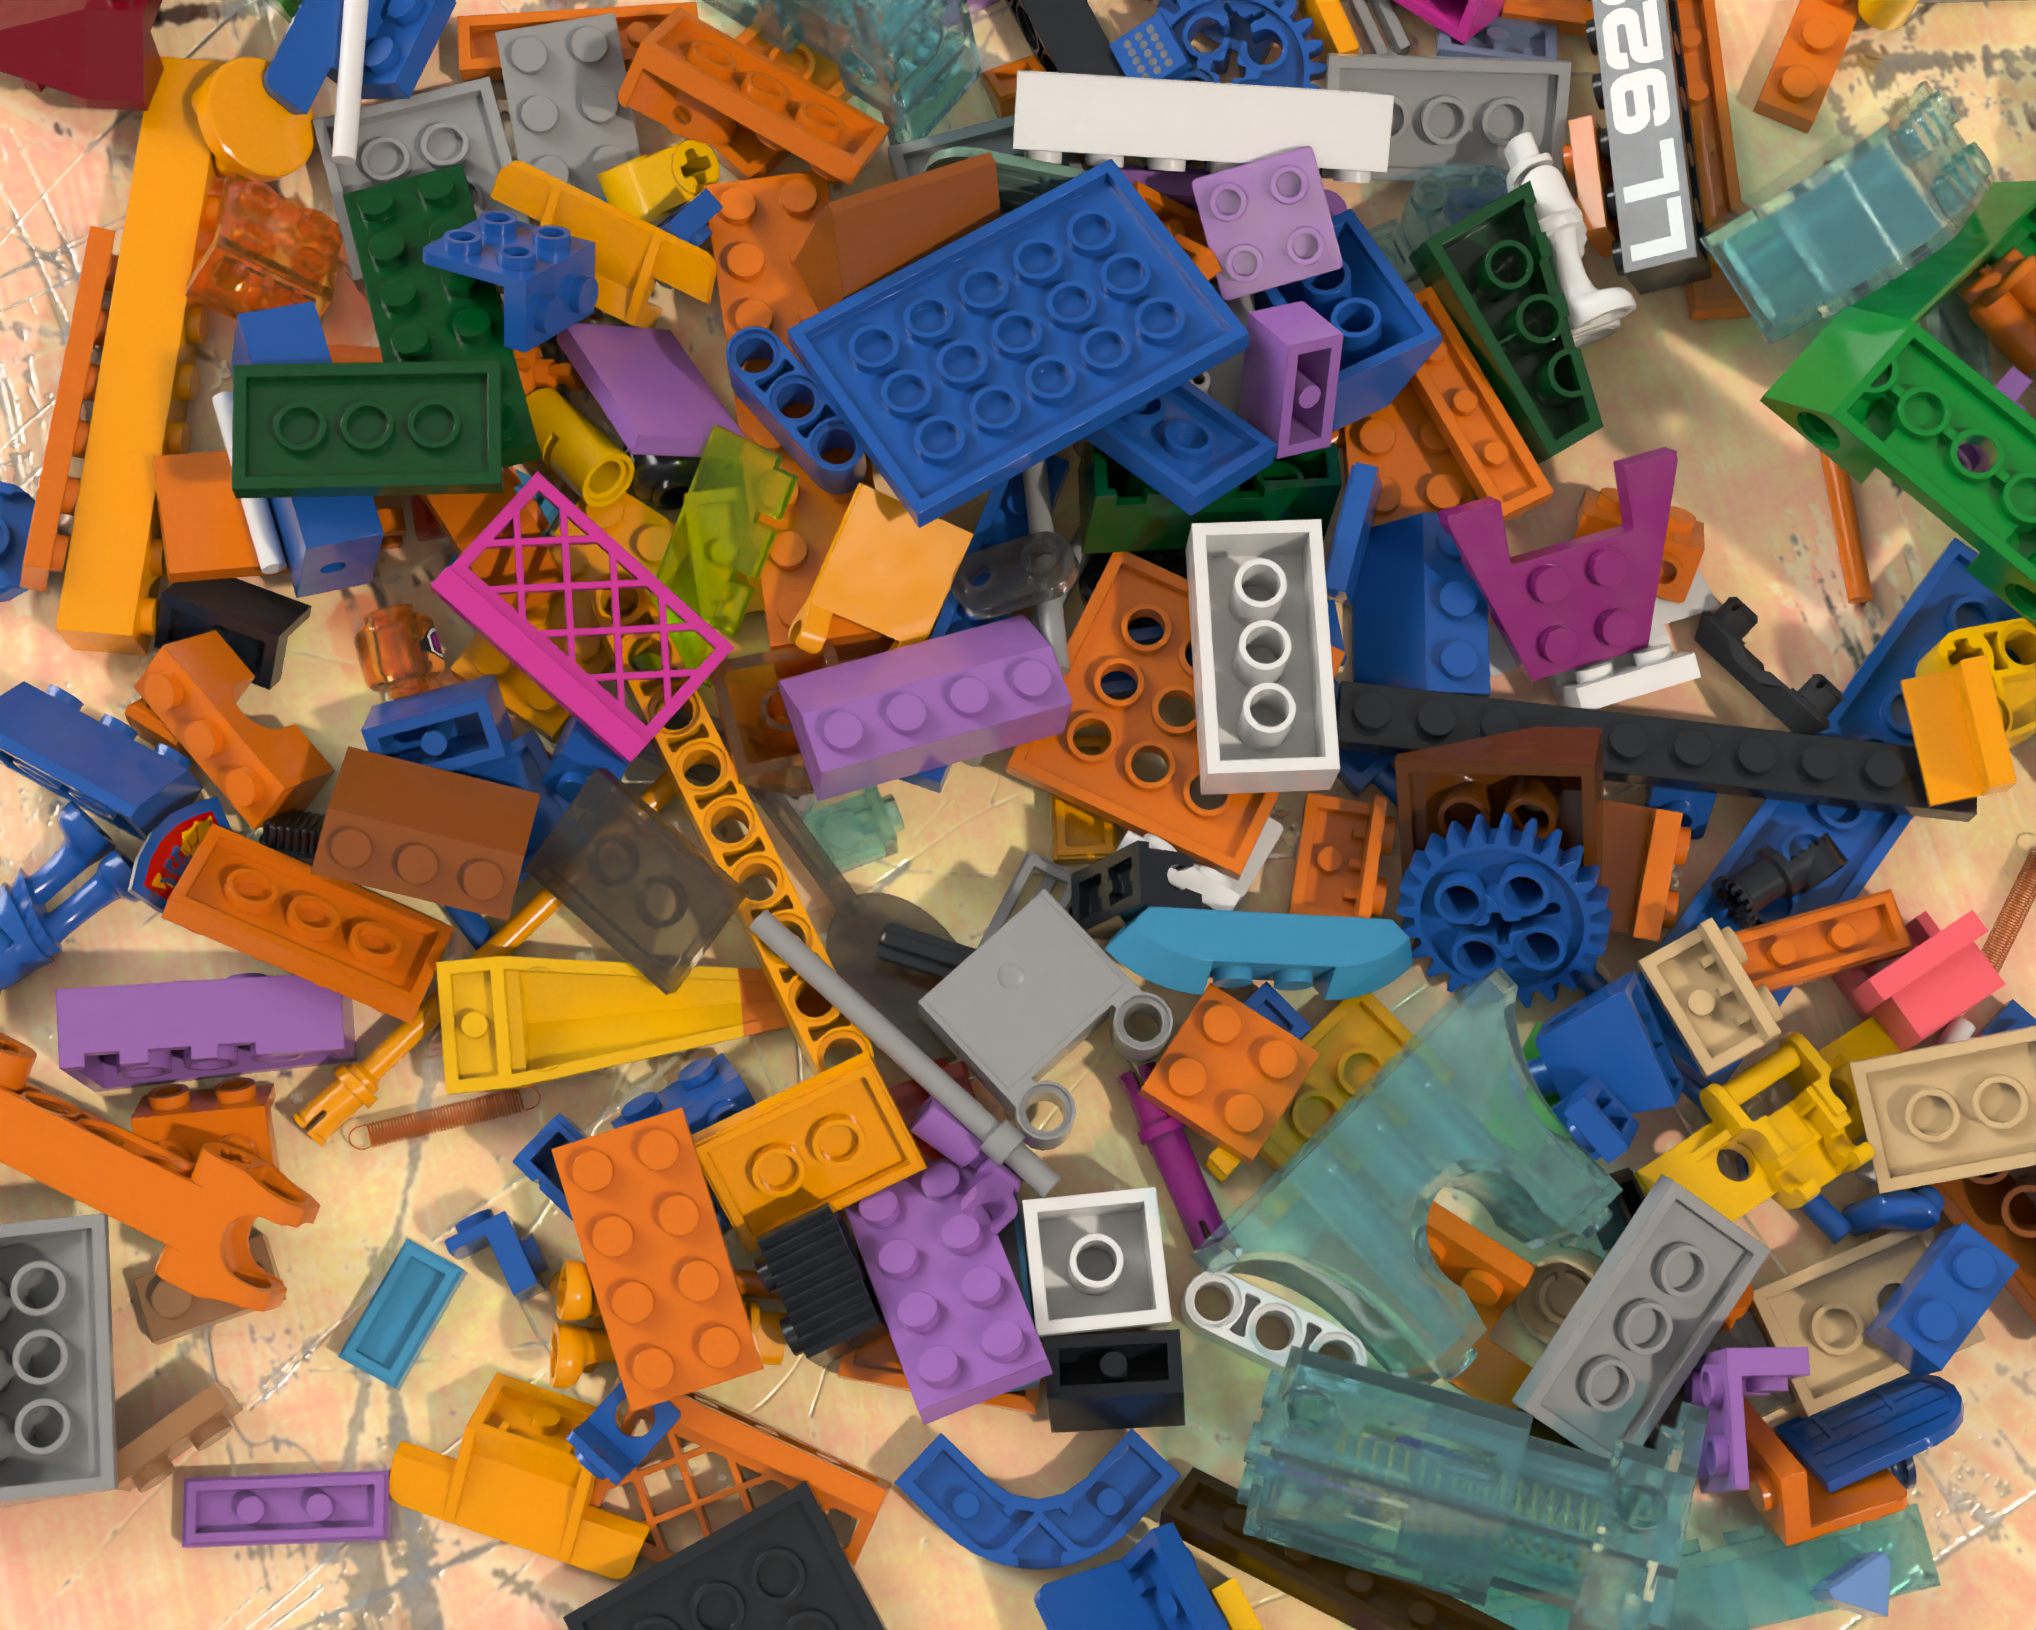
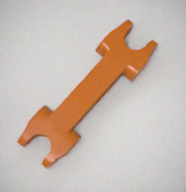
M0 1032L1 1163L164 1243L155 1266V1273L166 1282L196 1297L215 1299L250 1310L265 1312L281 1307L288 1288L283 1285L282 1280L268 1273L256 1263L250 1251V1230L257 1217L265 1218L281 1226L288 1225L295 1228L304 1223L313 1224L321 1205L309 1193L290 1181L276 1166L238 1148L220 1143H205L195 1164L28 1082L27 1080L37 1053L29 1046Z

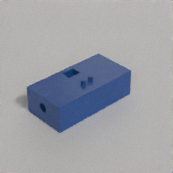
M314 301L237 314L230 368L232 379L233 365L332 363ZM373 496L267 498L296 598L372 582L384 535Z

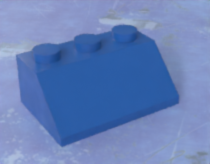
M1352 209L1331 217L1343 261L1340 269L1254 293L1255 311L1304 301L1344 334L1333 432L1387 407L1442 343V334Z
M1423 512L1371 528L1351 605L1353 682L1489 697L1488 604L1476 582L1470 579L1460 561L1462 556L1451 536L1443 530L1437 513Z
M23 681L1 695L0 764L67 801H73L80 808L145 842L148 834L164 818L194 803L203 789V786L189 771L192 761L183 754L162 743H158L154 751L134 741L138 733L129 725L104 713L100 721L82 713L80 710L84 704L72 694L53 684H50L44 692Z

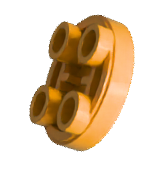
M257 57L236 58L214 70L205 79L202 86L194 91L191 103L194 112L198 116L199 126L206 144L215 155L216 165L225 177L232 180L246 178L257 182H271L293 173L308 160L315 143L316 132L312 121L315 118L311 107L307 114L294 115L266 93L262 79L270 61Z

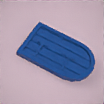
M1908 1373L1809 1417L1801 1418L1798 1416L1775 1426L1774 1429L1776 1436L1830 1494L1934 1447L1954 1435L1963 1422L1964 1405L1955 1385L1945 1379L1929 1374L1916 1378L1913 1374Z

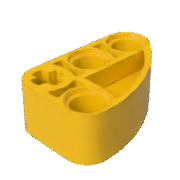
M2025 618L1952 631L1923 656L1915 670L1916 677L1952 670L1960 660L1987 655L2009 749L2036 733V628ZM2005 647L2013 650L2018 655L2021 664L2009 658Z

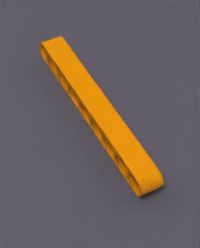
M617 571L618 580L635 579L628 572ZM610 573L605 574L597 581H610ZM646 588L618 589L619 599H629L638 606L630 616L620 618L621 626L659 624L658 610ZM592 590L590 601L595 627H613L612 617L604 611L611 602V590ZM660 633L621 635L623 672H638L631 667V664L641 654L653 653L661 657ZM668 633L670 670L686 669ZM599 636L615 667L613 636ZM689 678L670 679L671 697L675 695ZM662 679L624 681V688L639 719L647 726L664 707ZM696 690L680 708L689 712L693 717L690 723L678 730H670L663 727L651 740L658 758L672 783L678 799L813 1075L815 1076L828 1070L824 1059L835 1048H850L858 1055L869 1050L873 1058L874 1053L869 1038L834 1006H832L827 1014L817 1018L808 1017L801 1013L796 1005L798 997L805 991L814 988L785 961L773 955L768 946L749 929L753 921L767 909L835 971ZM701 763L712 765L720 773V776L714 783L704 787L695 786L685 778V774L691 767ZM727 819L738 820L748 829V833L742 840L732 844L719 841L712 834V831L718 823ZM752 876H765L774 883L776 890L768 899L754 901L745 897L740 891L742 883Z

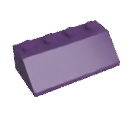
M1024 615L782 679L778 683L817 802L1061 734L1064 732L1073 704L1051 644Z

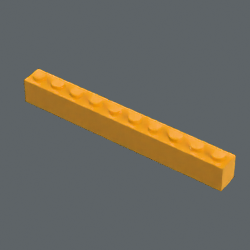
M160 56L164 70L148 111H143L55 628L72 650L148 656L151 636H156L161 601L157 598L160 576L166 577L168 575L152 468L153 456L188 454L190 451L191 431L188 422H186L188 403L197 400L200 389V372L198 366L195 365L198 345H205L209 333V315L207 309L204 308L207 288L213 289L218 277V259L216 253L213 252L216 233H223L227 221V204L225 197L222 196L225 176L219 171L215 155L206 144L199 126L198 116L192 108L191 100L194 91L202 86L205 79L214 70L226 63L224 61Z

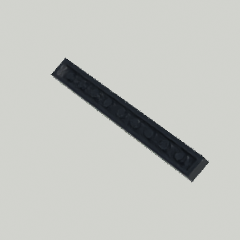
M1342 681L1338 689L1336 721L1339 750L1396 756L1401 753L1536 726L1602 728L1603 774L1606 781L1969 822L1977 815V797L1929 807L1916 749L1913 746Z

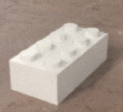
M1321 519L1192 523L1185 552L1201 795L1330 790L1340 770Z

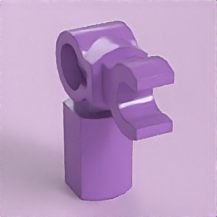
M930 1095L915 1113L909 1131L961 1168L966 1167L968 1164L971 1166V1173L974 1179L973 1188L962 1198V1212L969 1215L979 1204L984 1206L992 1216L989 1231L997 1235L1017 1215L1018 1207L1015 1197L1019 1193L1024 1180L1005 1162L999 1167L980 1149L983 1142Z

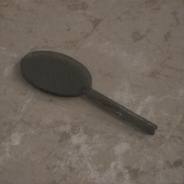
M744 743L742 746L734 748L729 756L741 781L837 910L831 919L826 938V953L836 973L938 1066L958 1060L956 1055L918 1016V1001L943 979L892 964L877 957L879 939L888 923H894L956 942L954 938L935 918L910 901L885 893L857 895L748 746Z

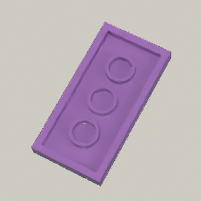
M947 1157L927 1164L926 1169L845 1207L924 1425L1053 1374L999 1236L989 1231L992 1219L988 1209L979 1204L969 1215L962 1212V1198L973 1188L974 1179L971 1167L968 1164L966 1167L961 1168Z

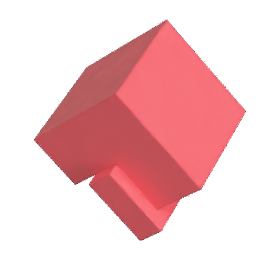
M1973 910L1943 930H1940L1927 911H1924L1905 925L1914 948L1913 950L1900 957L1830 976L1864 1022L1874 1016L1901 1052L1907 1051L2006 985L1974 942L1987 933L1988 930Z

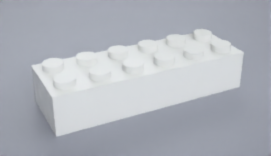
M1017 70L1013 149H1025V158L1055 164L1062 163V152L1085 153V162L1089 166H1098L1112 159L1118 167H1123L1124 156L1146 157L1145 166L1148 169L1163 171H1185L1186 160L1207 161L1206 170H1209L1210 173H1216L1310 146L1314 150L1318 168L1327 169V178H1333V181L1370 183L1371 171L1387 172L1394 95L1373 92Z

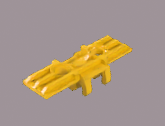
M1874 1016L1818 1052L1802 1034L1791 1031L1779 1040V1048L1723 1085L1712 1083L1701 1090L1699 1094L1700 1102L1712 1122L1638 1170L1634 1177L1648 1194L1662 1174L1679 1183L1732 1222H1735L1770 1198L1787 1211L1800 1208L1817 1197L1821 1192V1187L1842 1173L1858 1169L1875 1156V1150L1870 1143L1863 1142L1859 1146L1852 1143L1864 1135L1866 1131L1850 1062L1901 1052V1050ZM1783 1077L1797 1097L1767 1117L1765 1115L1757 1121H1752L1740 1105ZM1830 1085L1838 1088L1843 1093L1847 1107L1833 1093ZM1720 1150H1734L1745 1158L1749 1167V1174L1746 1180L1733 1181L1721 1173L1717 1165V1155Z

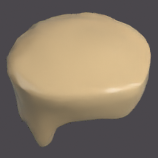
M1576 1247L1553 1248L1533 1259L1530 1264L1535 1266L1536 1269L1524 1290L1512 1302L1513 1310L1523 1327L1533 1337L1548 1346L1604 1259L1590 1251Z

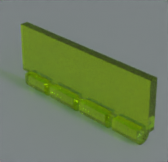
M714 425L656 578L713 629L730 636H737L755 590L751 585L736 579L737 573L739 571L747 576L760 578L778 530L762 521H758L759 517L763 513L782 520L799 477L779 468L783 458L782 455L720 425ZM649 593L658 610V599L652 593ZM666 607L667 624L684 623ZM695 632L669 633L686 669H698L714 651ZM653 653L641 654L633 661L650 671H658L662 668L661 657ZM729 654L701 685L710 688L717 687Z

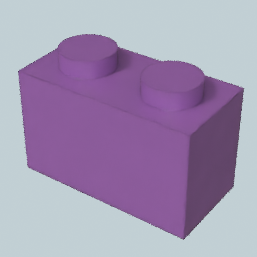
M1304 301L1249 312L1247 323L1249 348L1245 349L1239 417L1278 444L1275 453L1276 459L1330 447L1344 334Z

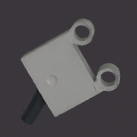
M1046 889L1042 890L978 949L894 923H888L885 926L879 939L877 957L880 960L943 979L918 1001V1016L1014 1118L1015 1127L1026 1136L1023 1142L1033 1149L1041 1151L1051 1150L1063 1144L1071 1134L1076 1114L1074 1099L1066 1088L1056 1082L1040 1080L1108 1018L1112 1021L1110 1037L1117 1053L1126 1060L1137 1063L1151 1061L1159 1056L1166 1047L1171 1034L1173 1018L1167 1003L1156 994L1142 992ZM1141 1013L1148 1015L1156 1022L1159 1034L1151 1041H1136L1128 1036L1123 1024L1125 1019L1133 1014ZM1036 1102H1052L1062 1112L1063 1122L1054 1130H1037L1029 1123L1026 1111Z

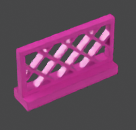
M538 471L450 567L447 566L430 585L434 595L628 766L734 649L733 645ZM538 493L559 511L561 536L521 538L520 512ZM567 519L585 535L568 536ZM513 521L514 538L496 539ZM597 544L609 555L610 581L571 582L569 545ZM561 546L564 583L524 584L522 548ZM515 548L517 585L488 586L469 568L486 549ZM617 563L635 579L618 580ZM646 588L658 599L659 624L621 626L618 589ZM611 590L613 627L574 629L572 591ZM564 592L566 629L538 630L526 619L525 594ZM518 594L519 612L499 595ZM666 607L684 623L667 624ZM695 632L714 651L698 669L670 670L668 633ZM660 633L662 671L623 672L621 635ZM613 636L616 673L587 674L576 664L574 637ZM567 638L568 656L549 639ZM689 678L675 695L671 697L670 679ZM662 679L664 707L647 726L625 707L624 681ZM616 681L617 699L598 682Z

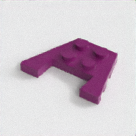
M1662 447L1613 461L1622 518L1620 526L1513 557L1509 556L1501 501L1489 496L1437 511L1438 520L1443 530L1454 541L1462 556L1460 559L1470 579L1474 580L1490 608L1488 612L1523 676L1535 681L1648 647L1678 462L1677 451Z

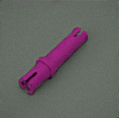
M1155 1061L1137 1067L1144 1083L1157 1065ZM1130 1070L1117 1077L1118 1083L1122 1085L1136 1117V1122L1140 1129L1137 1132L1139 1140L1143 1146L1147 1145L1150 1154L1154 1158L1193 1247L1195 1258L1198 1259L1214 1252L1203 1229V1221H1205L1217 1249L1233 1244L1235 1242L1233 1236L1229 1234L1184 1132V1128L1187 1126L1138 1095L1142 1087L1135 1072Z

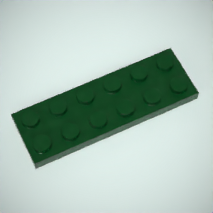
M463 164L343 194L383 362L500 360L503 396V468L541 459L542 455L514 351L511 348L504 347V314L496 284L423 263L424 246L442 238L445 232L459 229L478 219Z

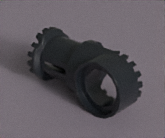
M1825 833L1817 838L1815 843L1811 842L1808 844L1809 848L1806 850L1801 849L1799 851L1800 855H1793L1790 861L1780 851L1773 849L1771 846H1762L1754 852L1753 862L1732 876L1725 874L1718 876L1712 880L1713 882L1710 886L1713 887L1711 890L1716 895L1714 897L1715 902H1723L1719 907L1721 912L1727 909V919H1732L1734 924L1738 923L1740 928L1744 929L1755 924L1758 919L1757 913L1778 898L1787 900L1798 893L1801 896L1845 866L1849 860L1830 835Z

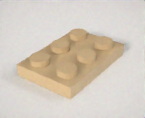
M2036 1025L1850 1062L1867 1140L1875 1150L1872 1162L1880 1194L2036 1165Z
M1932 1228L1924 1232L1894 1230L1753 1291L1754 1297L1749 1309L1767 1347H1808L1810 1375L1788 1380V1392L1801 1418L1809 1417L1910 1373L1866 1338L1863 1333L1936 1236ZM1978 1322L1956 1352L1986 1340Z

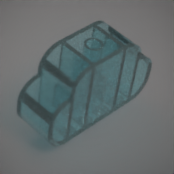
M1925 80L1895 97L1816 149L1797 165L1748 196L1729 210L1699 238L1706 250L1709 249L1762 331L1760 334L1767 345L1782 340L1820 317L1822 319L1842 311L1931 256L1961 231L1992 186V182L1988 177L1993 173L1991 164L1977 143L1967 144L1955 125V123L1960 121L1958 112L1943 90L1939 89L1934 92L1928 81Z

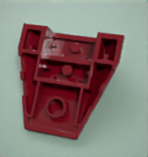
M0 0V72L21 78L25 88L37 92H42L47 86L68 93L72 103L87 108L148 111L164 70L151 33L153 23L163 0Z

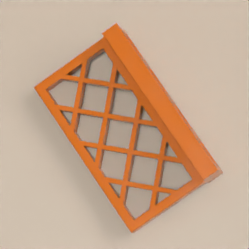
M692 1392L670 1400L681 1411L680 1419L666 1433L674 1457L640 1469L638 1464L618 1485L612 1483L608 1478L602 1480L597 1477L593 1487V1494L589 1505L601 1509L609 1490L633 1481L646 1519L639 1522L651 1526L650 1531L654 1542L646 1539L640 1555L660 1563L676 1554V1552L668 1548L660 1522L694 1510L702 1534L706 1537L713 1533V1529L704 1505L739 1492L747 1514L756 1509L749 1488L769 1480H775L787 1486L790 1490L807 1480L814 1489L819 1501L822 1502L821 1505L825 1511L835 1508L860 1520L849 1545L844 1546L855 1567L893 1483L697 1392ZM629 1406L620 1429L624 1433L634 1436L641 1419L654 1424L655 1412L653 1407L649 1406L631 1412ZM679 1436L700 1447L684 1452ZM712 1451L727 1459L735 1485L701 1498L688 1460ZM678 1464L691 1502L656 1514L643 1477ZM740 1465L761 1475L745 1481Z

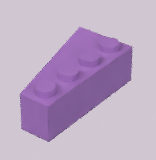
M241 973L231 975L226 979L55 989L59 1069L94 1092L357 1061L352 999L330 989L320 987L295 974L266 976L262 973Z

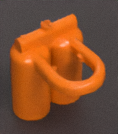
M2012 247L1992 266L1986 264L1978 271L1981 276L1968 288H1964L1959 296L1969 307L1968 314L1971 320L2008 360L2027 376L2036 369V255H2029L2025 258L2015 247Z

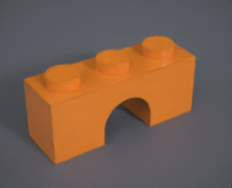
M216 630L165 644L160 648L133 688L253 830L263 827L265 820L276 817L280 813L290 811L291 809H296L297 812L299 810L305 811L335 772L329 762L296 724L279 729L267 728L253 722L242 713L236 703L255 676Z

